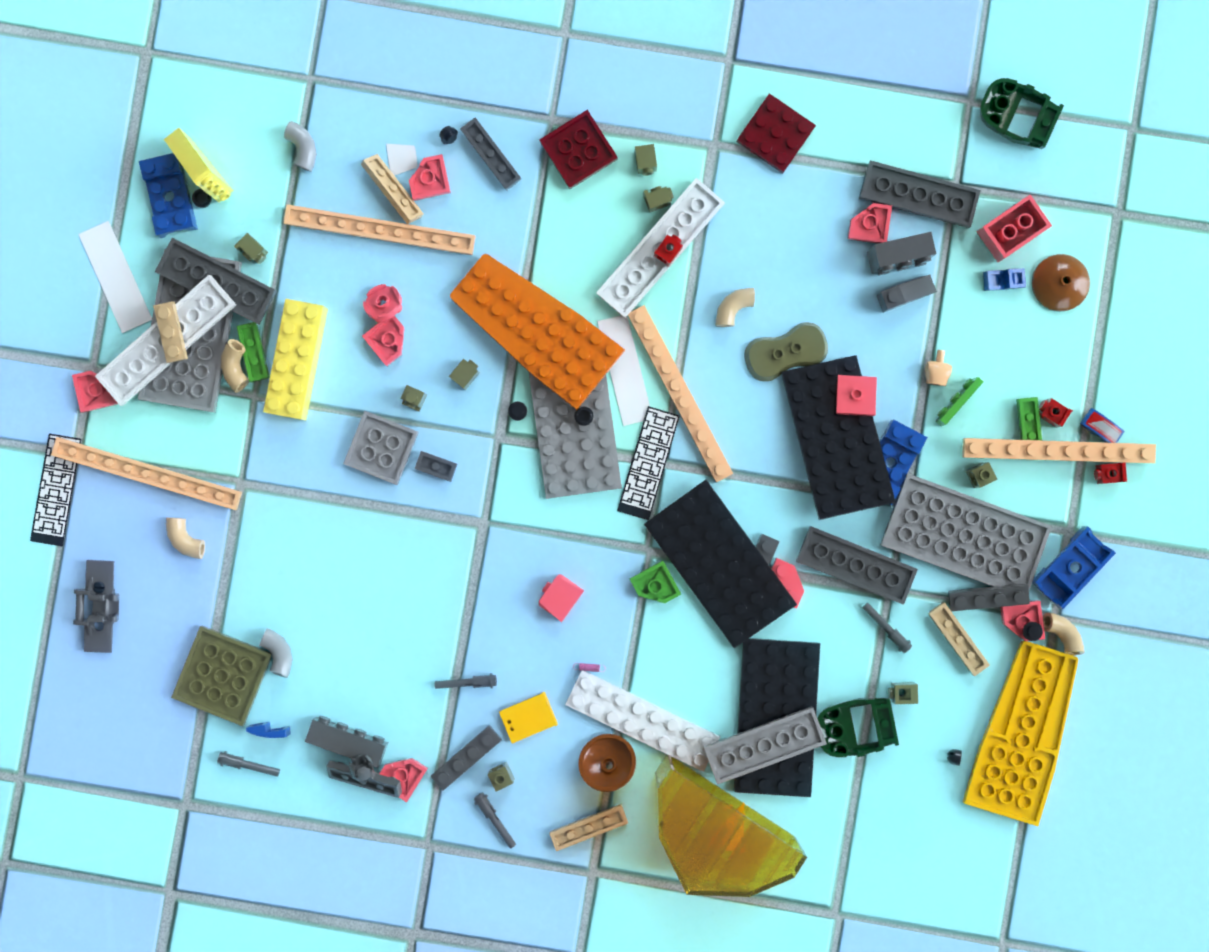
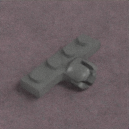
M364 754L355 755L352 757V763H349V766L342 762L329 761L326 766L329 778L397 798L402 793L400 780L375 772L372 759L368 755L365 757Z

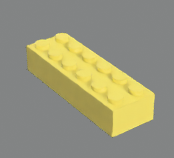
M285 298L263 412L307 420L328 312L325 306Z

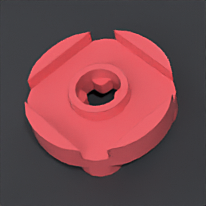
M385 284L377 285L369 290L366 294L367 299L363 302L365 312L378 323L392 318L402 310V297L394 286L390 287ZM380 301H386L383 305H380Z

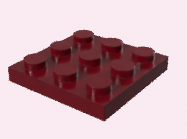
M769 93L736 142L783 174L816 125Z
M588 109L539 139V142L569 189H572L618 160L617 155Z

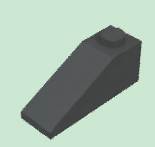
M929 274L881 291L876 296L884 313L936 293L937 290Z

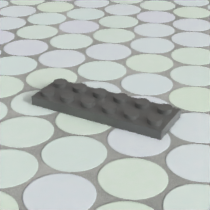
M870 160L859 199L890 205L895 209L970 228L981 190Z
M174 238L168 244L155 270L156 273L190 290L208 275H211L235 302L236 306L231 311L259 325L277 290Z
M809 526L796 559L798 563L903 605L918 570L812 526Z

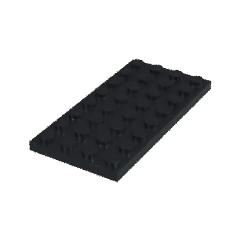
M857 355L782 372L781 375L818 519L823 520L894 504L896 501L873 416L836 414L837 376H862Z
M707 479L644 523L733 648L742 644L797 605L796 601Z
M749 638L743 642L737 734L811 706L816 714L821 643ZM814 749L734 778V792L811 797Z

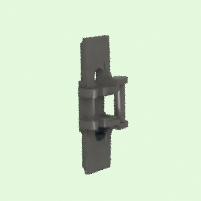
M86 560L85 589H74V594H76V613L73 624L84 625V652L112 653L113 624L119 620V593H115L114 561ZM84 595H88V599L93 601V612L87 619H84ZM95 622H103V629L97 630L94 625Z

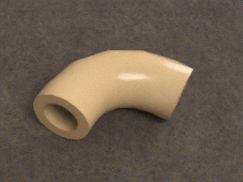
M754 288L735 290L726 296L718 307L715 326H735L737 312L745 307H754Z
M230 339L221 354V369L228 385L235 393H238L249 383V379L243 373L240 365L242 355L246 349L241 342Z
M166 517L167 537L172 546L185 556L202 559L205 553V541L192 538L186 531V519Z
M1045 613L1043 615L1044 631L1052 632L1059 636L1063 643L1065 654L1076 656L1085 653L1082 637L1074 624L1065 617L1055 613Z

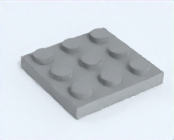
M364 410L343 464L398 485L419 432Z

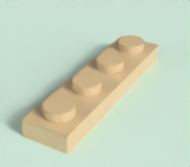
M378 154L362 161V167L406 224L422 217L424 213Z
M942 602L928 612V615L973 676H976L990 666L945 602Z
M622 804L552 830L549 834L555 850L559 851L626 825L628 820Z

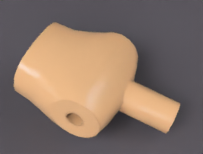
M937 350L936 361H928L926 363L925 376L927 384L946 386L952 372V366L944 363V350Z

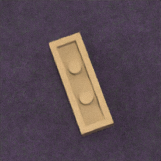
M171 301L153 305L166 362L172 363L188 359L175 302Z

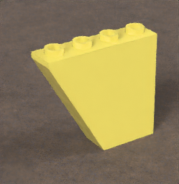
M177 128L164 139L198 187L218 202L225 201L230 197V193L234 190L184 131Z

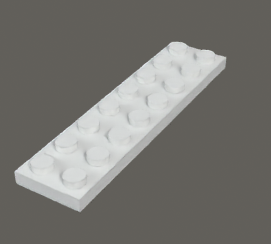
M696 178L596 294L622 317L626 318L670 268L654 257V252L667 234L669 236L674 234L682 240L680 244L683 245V248L672 262L673 264L723 207L725 202ZM667 245L666 249L672 251L673 246Z
M211 275L204 278L175 304L186 350L236 306L235 302ZM157 321L95 376L120 406H124L171 364L166 362Z
M583 670L565 704L703 772L709 762L703 746L717 742L720 739L719 735Z

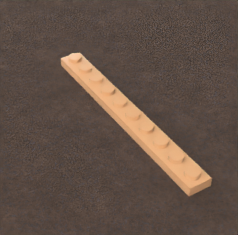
M288 204L286 205L284 217L285 225L473 255L476 236L471 234Z
M645 305L633 310L628 314V317L715 482L717 483L732 475L733 472Z
M56 437L51 453L52 456L233 510H237L242 491L61 437Z
M963 438L962 457L1155 463L1156 444Z

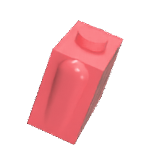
M558 574L552 583L547 582L542 589L544 594L538 604L562 623L584 592V589L562 574Z

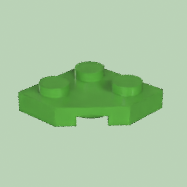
M663 560L629 578L638 596L667 603L681 595Z

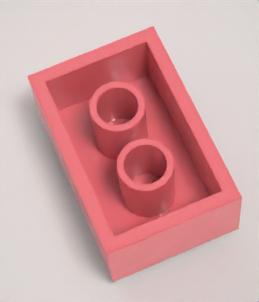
M1030 194L976 232L996 261L1000 262L1049 229L1052 225Z

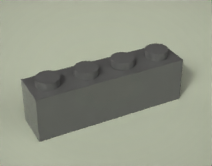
M319 716L312 720L305 742L351 759L357 754H364V757L368 755L372 759L374 767L378 768L389 743L384 741L385 738L378 735L369 736L362 729H350L347 724L342 722L337 724L330 722L331 719L325 716Z

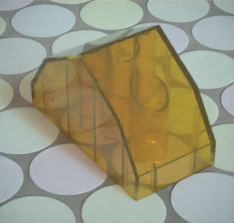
M670 755L665 756L655 772L656 823L659 839L687 895L751 897L795 878L808 857L794 835Z

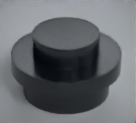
M451 126L444 127L439 134L441 142L443 144H452L457 139L458 131Z
M197 189L192 195V201L197 207L206 208L210 205L212 197L204 190Z
M513 402L508 408V414L513 420L520 421L526 417L527 407L522 402Z
M583 406L576 410L574 418L579 425L587 426L593 421L594 415L590 408Z
M1036 622L1026 623L1022 631L1023 636L1029 641H1037L1043 634L1041 625Z

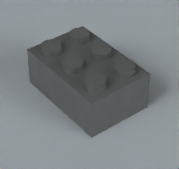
M932 232L874 244L867 251L871 273H878V276L888 274L893 269L897 271L906 270L914 264L915 267L926 265L937 254Z

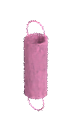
M579 664L580 671L599 672L600 670L599 664Z

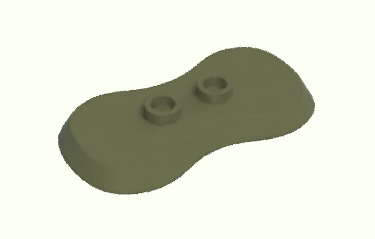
M810 322L800 323L782 336L761 337L750 342L745 349V362L750 374L759 381H772L790 368L797 366L806 367L821 363L828 354V344L824 332L818 325Z

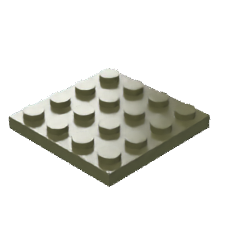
M202 625L199 627L171 698L244 726L271 661L272 654Z

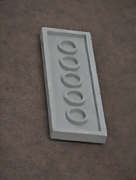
M811 706L703 747L718 785L826 745L827 743L814 708Z

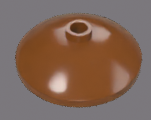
M1057 254L1044 259L1036 267L1032 277V289L1036 299L1044 307L1053 311H1068L1077 307L1084 301L1090 288V278L1086 267L1075 257L1066 254ZM1064 277L1068 279L1067 284L1063 282Z
M614 734L599 735L591 739L583 747L579 756V771L583 780L591 788L601 792L615 791L625 786L634 775L636 755L632 746L624 738ZM612 764L613 767L611 769H607V765Z

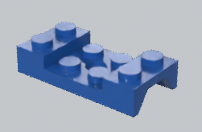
M174 153L139 161L142 178L146 182L152 207V221L156 236L165 238L169 233L177 231L198 230L184 168ZM168 192L174 193V198L171 201H166L165 195Z
M893 419L890 420L881 437L880 445L885 464L888 457H892L895 460L893 468H888L887 466L886 468L894 498L896 499L906 474L928 437Z
M1082 526L1060 554L1033 578L1032 584L1058 608L1064 609L1116 554L1114 550L1097 539L1088 526ZM1073 562L1079 565L1076 573L1070 570V565Z

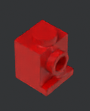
M667 234L654 252V257L670 267L683 248V245L680 244L682 240L674 234L672 236ZM667 245H672V246H673V250H672V251H668V250L666 249V246H667Z
M1053 398L1044 400L1039 405L1040 418L1056 428L1062 427L1073 411ZM1053 408L1057 410L1055 415L1052 412Z
M1126 462L1095 465L1094 478L1097 480V484L1127 482Z

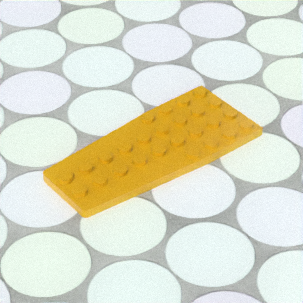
M1023 640L1020 642L979 745L962 801L964 804L1039 826L1056 769L1078 665V658L1076 656Z

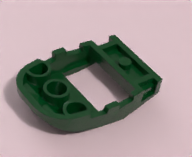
M1000 78L991 83L986 90L980 105V116L988 128L1011 142L1043 149L1048 143L1064 105L1060 104L1058 106L1050 101L1051 97L1049 95L1040 93L1030 84L1023 85L1017 83V80ZM1022 98L1041 105L1027 138L1007 131Z
M858 698L825 708L817 718L827 743L821 746V748L830 756L862 757L866 756L865 754L882 751L888 745H899L890 698ZM871 704L878 742L857 745L850 708Z

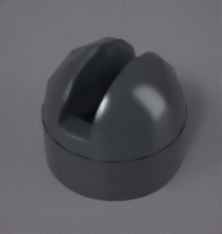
M950 750L947 753V760L953 765L960 766L962 750Z

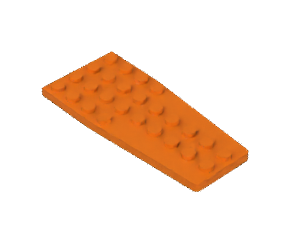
M488 254L481 256L450 294L451 300L531 375L576 410H578L625 352L624 348L583 316Z

